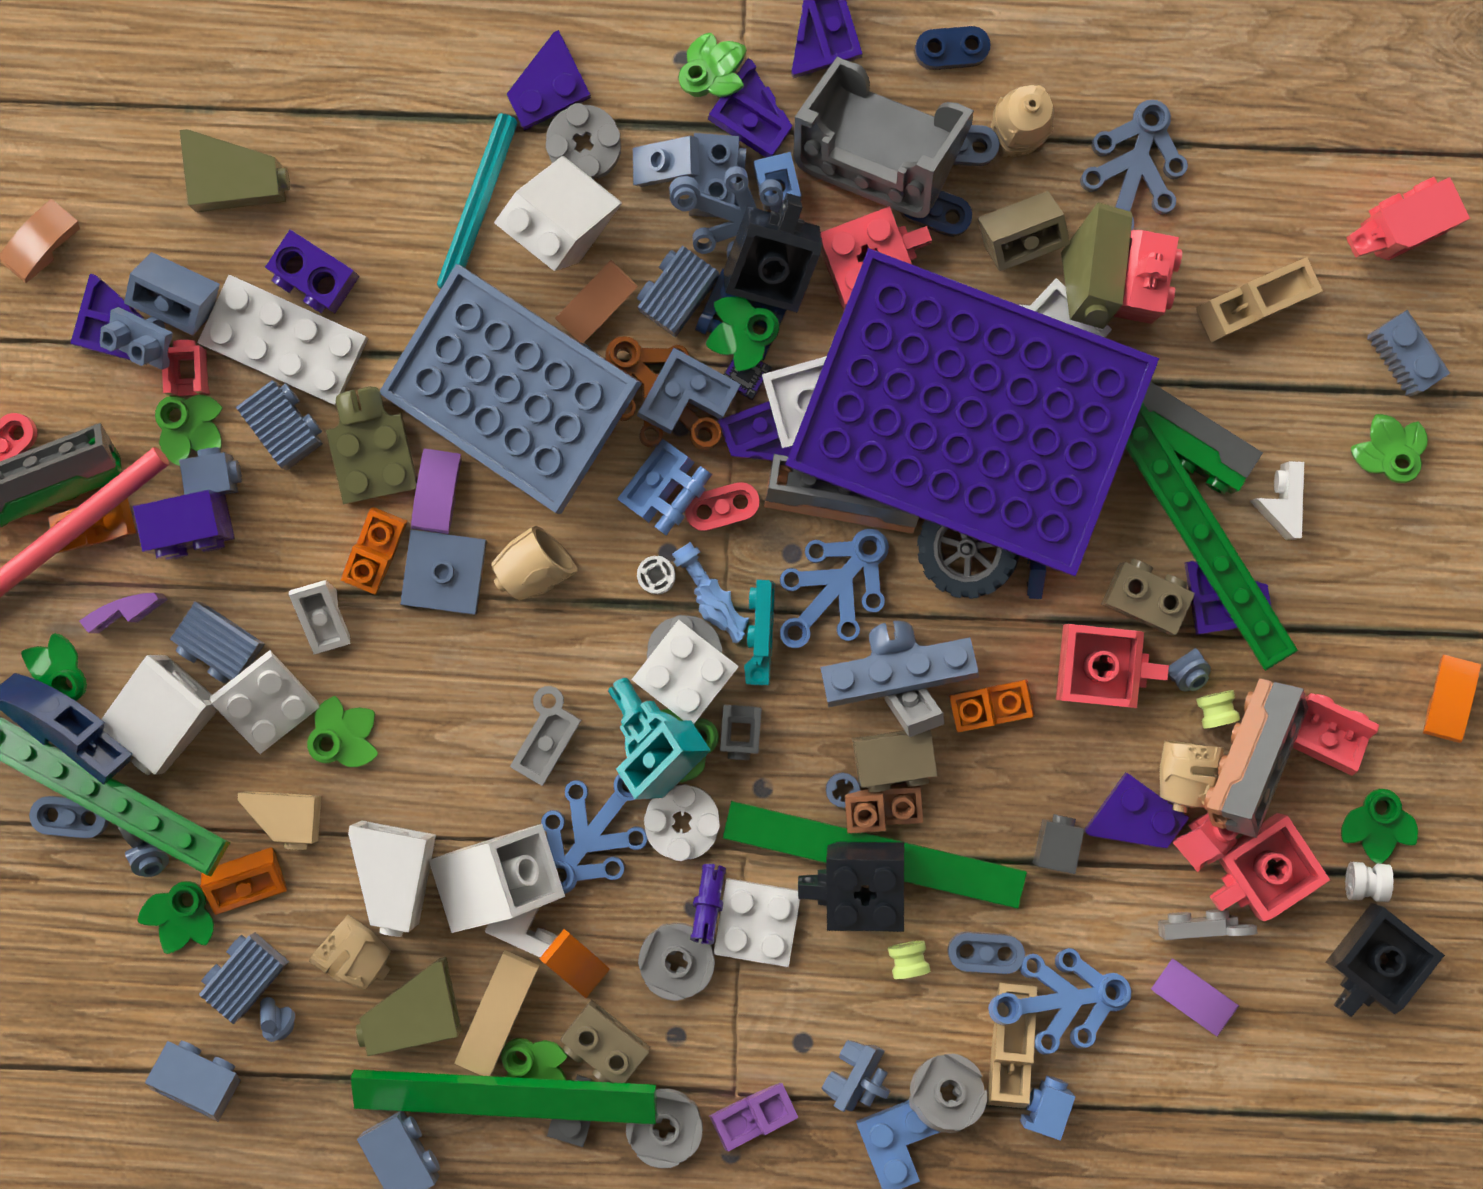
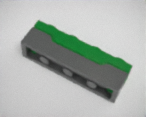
M1150 382L1143 403L1187 473L1193 475L1194 472L1199 473L1207 479L1205 484L1219 494L1225 495L1226 492L1230 494L1238 492L1263 452Z
M101 423L0 461V528L13 520L29 514H37L49 506L62 501L73 500L80 494L98 487H104L122 473L120 454Z

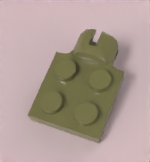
M369 386L358 389L362 410L359 408L355 390L342 392L337 395L335 402L340 419L339 425L326 430L343 504L416 489L417 477L402 414L389 415L384 410L381 393L377 387Z

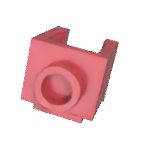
M195 340L173 341V347H168L169 367L162 370L163 393L179 397L195 396L198 394L210 395L206 349L196 345ZM180 361H194L195 378L181 379Z
M1207 813L1192 821L1188 825L1192 831L1177 838L1173 844L1194 869L1199 872L1206 863L1209 865L1224 857L1238 842L1235 837L1239 833L1229 831L1226 828L1222 829L1212 826L1209 814Z

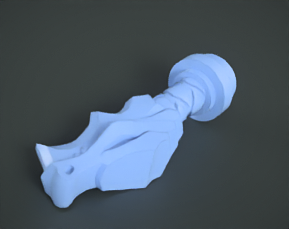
M689 542L672 553L675 558L674 564L676 567L680 565L682 568L685 567L691 578H693L697 586L694 594L697 595L696 602L700 604L699 612L702 614L703 619L721 630H726L732 642L739 643L742 637L746 635L744 630L749 617L744 618L735 611L731 601V591L722 590L717 579H709V576L697 560L699 558L697 554L700 553L698 547L694 548L693 544Z

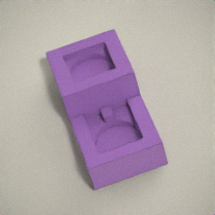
M423 448L414 498L411 529L449 534L456 501L455 491L462 462L461 454Z
M143 593L128 596L98 608L79 622L88 633L99 634L122 615L128 622L138 623L168 599L162 593Z
M1173 958L1151 988L1152 991L1217 1037L1239 1007L1235 1002Z
M781 1082L709 1115L726 1151H730L761 1134L767 1135L799 1118Z

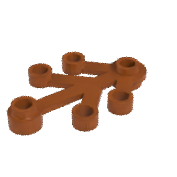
M622 336L615 338L609 343L605 352V359L630 376L633 375L642 383L645 401L659 375L654 374L645 364L666 363L673 348L688 356L689 353L681 345H674L670 348H641L639 343L633 338ZM626 351L630 354L631 359L628 362H622L618 359L617 353ZM633 399L629 404L631 412L623 414L620 421H628L634 416L636 403ZM685 406L678 420L690 431L691 443L700 450L714 448L721 438L720 425L712 418H699ZM644 420V426L639 434L641 443L649 448L656 447L663 438V430ZM648 429H653L657 432L658 439L650 441L646 439L644 432ZM701 430L708 431L711 435V440L707 442L701 441L698 437V432Z

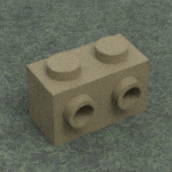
M1049 191L978 217L984 247L999 271L1070 245L1064 213Z
M1132 559L1130 564L1127 562L1119 563L1101 605L1167 635H1177L1195 595L1194 592L1186 589L1188 583L1168 574L1165 579L1151 573L1153 570L1152 566L1136 559Z
M905 730L852 738L858 782L861 788L868 787L869 792L886 791L891 789V783L906 781V786L924 785L929 783L928 777L937 776L931 730L909 737Z
M592 999L565 1031L560 1040L565 1044L563 1047L564 1052L576 1062L581 1063L582 1060H585L595 1068L592 1073L601 1082L625 1083L650 1050V1046Z

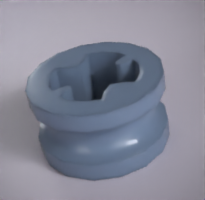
M837 773L828 780L826 794L832 804L844 808L845 800L841 801V796L836 799L832 794V791L837 788L836 781L845 779V784L850 781L854 789L850 790L849 794L860 791V786L852 775Z

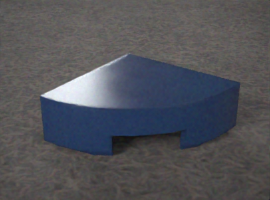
M1027 559V564H1029L1030 568L1027 596H1029V599H1042L1046 566Z

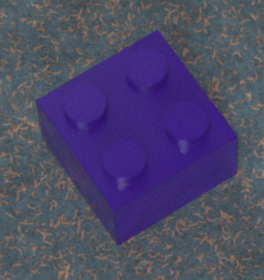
M204 490L133 506L142 552L155 554L156 559L165 558V560L183 558L188 556L187 550L192 548L194 550L202 549L203 552L225 548L224 541L235 539L226 495L212 490Z

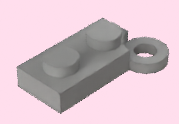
M544 686L535 693L533 704L536 711L540 713V716L509 766L541 786L546 782L582 721L562 708L564 697L561 691L553 686ZM545 694H552L555 697L556 703L552 708H545L542 705L541 700Z
M926 688L884 696L886 703L909 737L944 725L943 712Z
M1218 909L1207 910L1206 917L1191 918L1190 912L1169 913L1168 920L1158 921L1159 936L1165 940L1258 934L1257 925H1238V917L1229 915L1228 909L1223 911Z

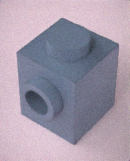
M219 447L201 449L197 451L198 457L179 460L185 495L204 490H212L224 495L238 493L237 483L242 482L238 460L233 461L232 455L225 452L221 453Z

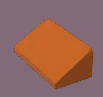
M272 847L220 864L211 877L201 873V888L215 915L287 891L276 853Z

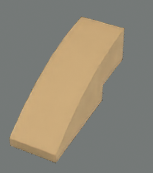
M1306 257L1209 300L1197 307L1196 311L1212 343L1319 294L1323 290Z
M504 950L454 1064L481 1076H491L539 965Z
M999 983L997 995L1011 993L1017 996L1018 999L1036 997L1037 987ZM1000 1003L998 1005V1013L1006 1017L1009 1012L1008 1007L1004 1003ZM1036 1013L1021 1015L1018 1021L1009 1025H999L994 1022L987 1105L1026 1108L1030 1104L1031 1065L1034 1063Z

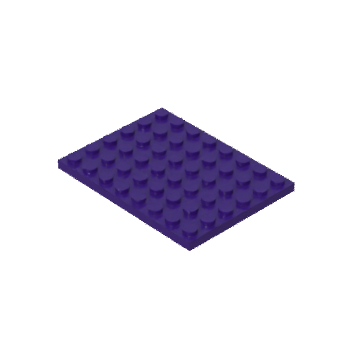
M868 248L785 466L1075 577L1159 358Z

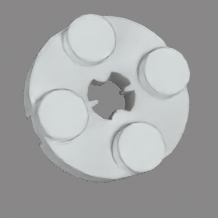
M686 784L676 785L664 798H654L650 801L644 817L647 839L657 852L676 861H684L701 856L714 844L720 827L719 812L714 800L701 788ZM680 811L682 816L684 812H687L692 817L689 821L691 829L683 833L682 829H680V832H677L672 827L675 823V819L672 816Z

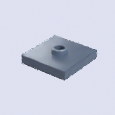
M410 530L400 605L477 615L487 540Z

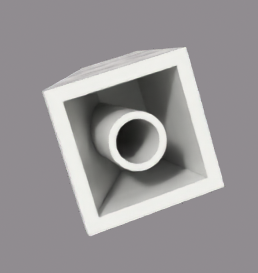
M561 156L517 190L494 223L553 271L577 264L582 260L622 202L566 157Z
M147 655L101 720L105 722L103 731L132 753L134 758L131 762L139 770L147 775H150L151 772L157 775L163 774L168 770L218 710L211 704L210 697L212 694L168 656Z
M367 821L352 824L349 826L348 835L370 925L380 927L379 933L402 937L403 932H410L420 922L430 870L429 860L432 859L436 834Z
M542 824L464 847L429 860L451 933L511 919L565 897Z

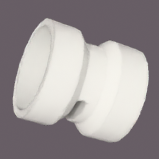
M662 556L647 557L640 563L637 569L638 583L645 591L651 594L659 595L666 593L675 583L676 573L674 567Z
M1350 862L1345 878L1347 898L1350 900H1362L1365 897L1371 896L1376 902H1389L1394 882L1391 865L1376 864L1371 868L1362 862Z

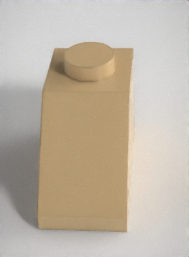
M257 791L238 793L239 803L273 841L284 842L285 849L306 850L308 843L312 844L319 840L321 795Z

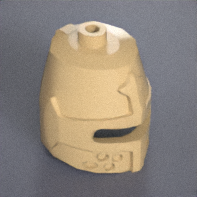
M1028 85L1010 91L1004 97H1000L997 102L990 126L998 136L999 154L1002 157L1024 156L1035 151L1048 139L1054 130L1053 104L1050 96L1042 86Z
M537 526L529 528L510 541L491 563L492 570L497 576L494 579L497 588L501 592L506 590L519 601L547 593L554 588V585L562 583L578 572V568L566 550L548 532Z
M1172 740L1164 741L1159 766L1160 797L1174 803L1173 810L1187 813L1189 807H1204L1208 789L1210 787L1214 788L1219 778L1218 766L1224 755L1225 748Z
M348 914L313 953L309 962L336 981L365 990L376 978L383 981L391 968L385 964L391 951L371 929Z

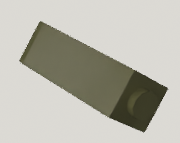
M188 129L180 130L188 206L194 211L205 212L286 202L285 191L290 190L289 173L286 167L282 168V165L275 157Z
M1098 202L1071 238L1070 245L1065 246L1062 250L1061 256L1070 320L1104 329L1123 305L1132 212Z
M447 957L437 959L359 1018L360 1024L356 1025L357 1040L360 1047L366 1048L367 1056L459 1036L462 1028Z

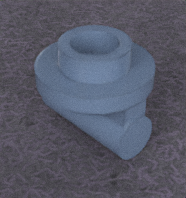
M1194 648L1169 665L1168 677L1176 683L1181 691H1196L1207 683L1211 667L1204 660L1198 649Z
M146 841L138 847L131 848L125 852L131 871L138 876H156L169 863V857L166 852Z
M263 998L260 1001V1025L263 1037L269 1042L286 1038L294 1028L295 1012L289 1007L278 1008L273 998Z

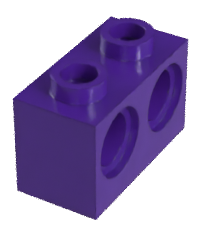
M292 230L288 231L265 266L267 270L274 274L271 279L274 284L288 293H291L293 288L299 290L306 295L303 302L321 314L325 308L335 314L360 277L354 270ZM292 257H302L303 266L301 270L294 274L287 273V262ZM324 277H334V289L328 294H320L318 292L320 280Z

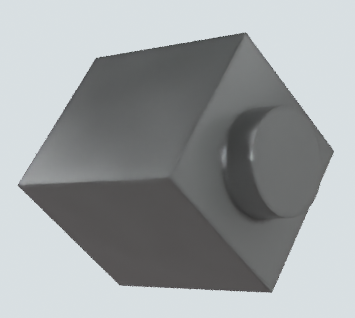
M1053 814L1052 821L1042 819L1033 864L1038 867L1066 873H1076L1084 829L1075 826V818Z

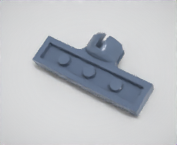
M893 621L895 629L894 640H889L886 623H882L874 627L869 634L872 651L870 656L864 659L820 667L828 707L979 678L971 637L929 646H919L915 640L913 627L909 623Z

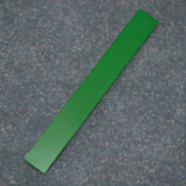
M1142 402L1125 449L1258 662L1266 671L1296 653L1298 649L1147 407Z
M0 716L1 762L210 877L213 875L231 842L114 778H111L103 785L59 748L50 743H47L45 746L42 745L23 728Z
M732 800L723 833L724 839L825 863L827 847L835 842H904L866 832L847 833V828ZM904 842V882L1019 908L1027 871Z
M354 1069L351 1075L354 1109L656 1124L658 1116L656 1085L356 1069Z

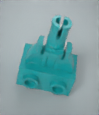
M621 678L613 683L614 687L608 689V693L615 700L623 714L622 725L619 728L625 736L627 758L616 770L634 799L664 798L711 750L691 720L679 721L671 714L661 712L655 701L642 702L628 678Z

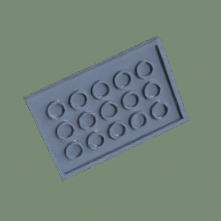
M456 263L380 389V393L553 512L562 514L642 383L465 267Z

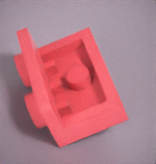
M1310 693L1306 697L1308 710L1293 748L1353 776L1358 772L1368 741L1378 732L1379 724L1369 720L1361 712L1349 711L1335 704L1331 698L1325 695Z

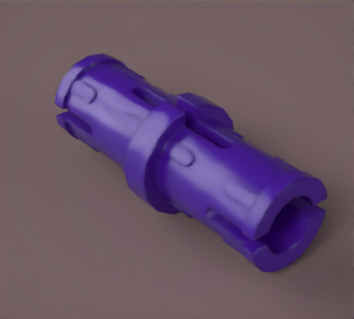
M715 864L702 865L699 894L693 901V907L696 908L690 940L698 943L699 939H702L701 944L708 945L714 944L718 912L722 911L724 903L720 898L726 868L719 865L717 870H715Z

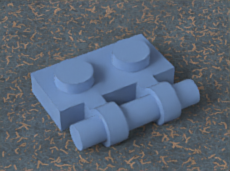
M662 439L617 499L648 523L658 511L662 513L663 516L654 527L667 535L675 524L679 526L685 518L683 513L695 497L700 498L706 490L703 486L712 474L700 466L692 477L688 476L686 473L695 462ZM680 484L684 488L670 505L665 502L676 486Z

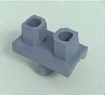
M117 307L110 312V323L101 327L100 346L111 352L119 349L127 353L130 360L140 366L150 364L163 370L169 367L170 364L168 347L172 340L173 332L166 330L164 322L156 317H149L145 320Z
M852 1040L846 1041L839 1058L854 1067L850 1076L847 1079L832 1071L822 1086V1090L836 1101L834 1107L842 1112L846 1110L853 1111L865 1089L866 1091L860 1102L869 1107L876 1095L887 1099L890 1090L883 1086L882 1083L888 1072L878 1067L871 1079L885 1050L876 1045H864Z

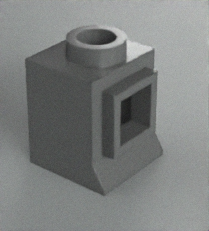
M723 706L720 751L728 752L727 759L750 760L751 753L758 754L762 707ZM732 722L751 724L749 742L731 741Z

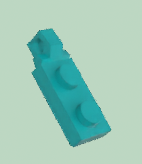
M757 580L756 587H750L749 610H755V625L748 626L747 646L748 648H754L753 657L744 665L746 684L770 685L775 583L772 580Z

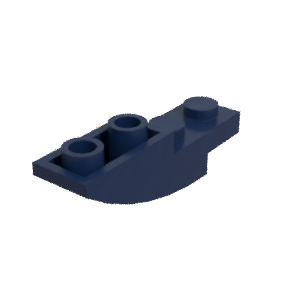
M14 673L0 684V711L45 746L50 741L103 785L131 762L132 753L103 731L105 722L67 695L38 680Z

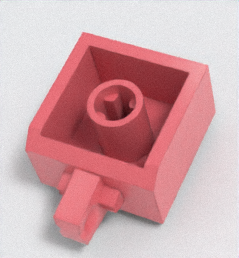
M1432 177L1404 193V199L1398 193L1369 210L1371 217L1361 223V228L1346 237L1354 256L1357 258L1374 252L1377 257L1391 260L1448 233L1469 220L1470 217L1451 178L1449 177L1437 182L1436 178Z
M889 206L821 232V253L843 311L846 308L863 262H858L861 253H867L868 248L912 264L911 261L917 258L915 250L932 243L927 226L911 232H907L905 226L897 227Z
M1144 230L1131 231L1123 305L1113 317L1152 324L1165 314L1166 309L1170 310L1172 308L1175 287L1170 286L1173 272H1178L1182 259V249H1177L1179 237Z
M1065 624L1062 631L1056 700L1137 708L1139 687L1146 688L1147 679L1168 681L1169 665L1149 663V654L1142 653L1144 632ZM1100 656H1102V662L1108 663V670L1101 671L1099 677L1098 670L1093 669L1092 666L1093 662L1099 661Z
M1276 813L1262 823L1257 838L1248 835L1241 836L1237 839L1238 842L1224 857L1218 859L1227 873L1221 878L1225 885L1209 897L1220 911L1225 910L1236 902L1241 908L1248 905L1255 917L1265 922L1276 917L1329 882L1330 878L1288 815ZM1270 859L1278 862L1273 866L1276 871L1273 875L1266 872L1268 869L1267 862Z

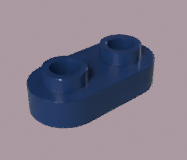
M976 26L930 29L918 37L914 54L917 62L929 70L975 67L985 61L991 44L987 33ZM973 39L978 43V48L976 50H969L965 42ZM931 42H936L940 45L941 51L932 53L928 50L927 45Z
M944 191L940 192L935 205L924 218H916L900 212L907 221L922 227L927 226L932 231L950 237L963 234L972 221V209L968 202ZM949 212H954L958 215L959 222L950 224L947 222L945 215Z

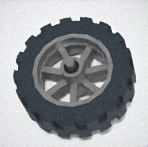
M927 520L924 521L921 527V534L917 540V546H919L918 560L925 570L923 571L925 576L936 584V588L942 592L946 591L951 596L957 598H979L996 591L1014 573L1018 559H1020L1019 555L997 547L996 557L993 563H991L979 551L980 548L993 547L992 545L980 542L961 533L962 541L944 536L948 528ZM942 542L956 546L958 552L945 560L942 553ZM960 556L965 558L964 574L955 571L949 566L950 563ZM972 556L977 558L987 569L981 573L971 575Z

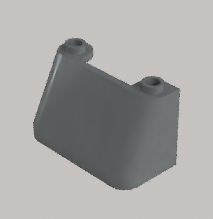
M836 57L795 115L794 159L800 169L813 177L887 207L890 206V208L909 216L924 218L935 205L971 128L974 110L959 103L944 102L936 110L935 116H931L870 92V81L865 69L859 64Z

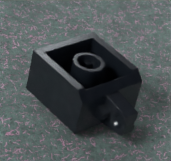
M786 193L778 212H768L747 206L723 270L725 293L798 312L822 248L820 226L799 219L803 208L801 197Z
M835 842L828 845L826 869L818 870V875H800L798 877V899L818 900V905L827 906V931L904 932V842ZM862 885H868L869 888H864Z
M1371 903L1325 962L1344 977L1340 985L1345 989L1334 1003V1006L1345 1015L1352 1017L1363 1003L1369 1007L1375 1001L1385 1010L1397 1014L1404 1009L1445 955L1386 908ZM1382 953H1386L1385 956L1389 959L1386 965L1382 964L1380 959Z

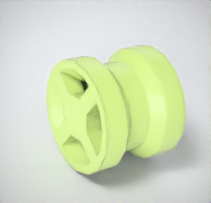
M1234 690L1214 693L1196 699L1198 707L1203 709L1204 718L1202 719V725L1204 729L1241 720L1239 712L1234 710L1233 706L1235 699Z
M911 941L888 947L889 956L894 959L895 964L892 969L894 979L912 978L931 972L929 963L924 960L923 955L926 950L925 941Z

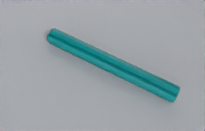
M500 113L496 118L437 281V286L440 289L443 287L456 263L466 268L517 127L516 119L510 115Z

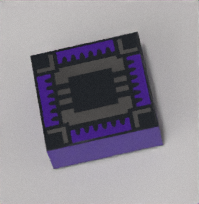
M732 359L723 375L741 384L737 392L753 400L764 382L762 374L770 372L772 367L760 361L758 365L749 370L737 371L734 359Z

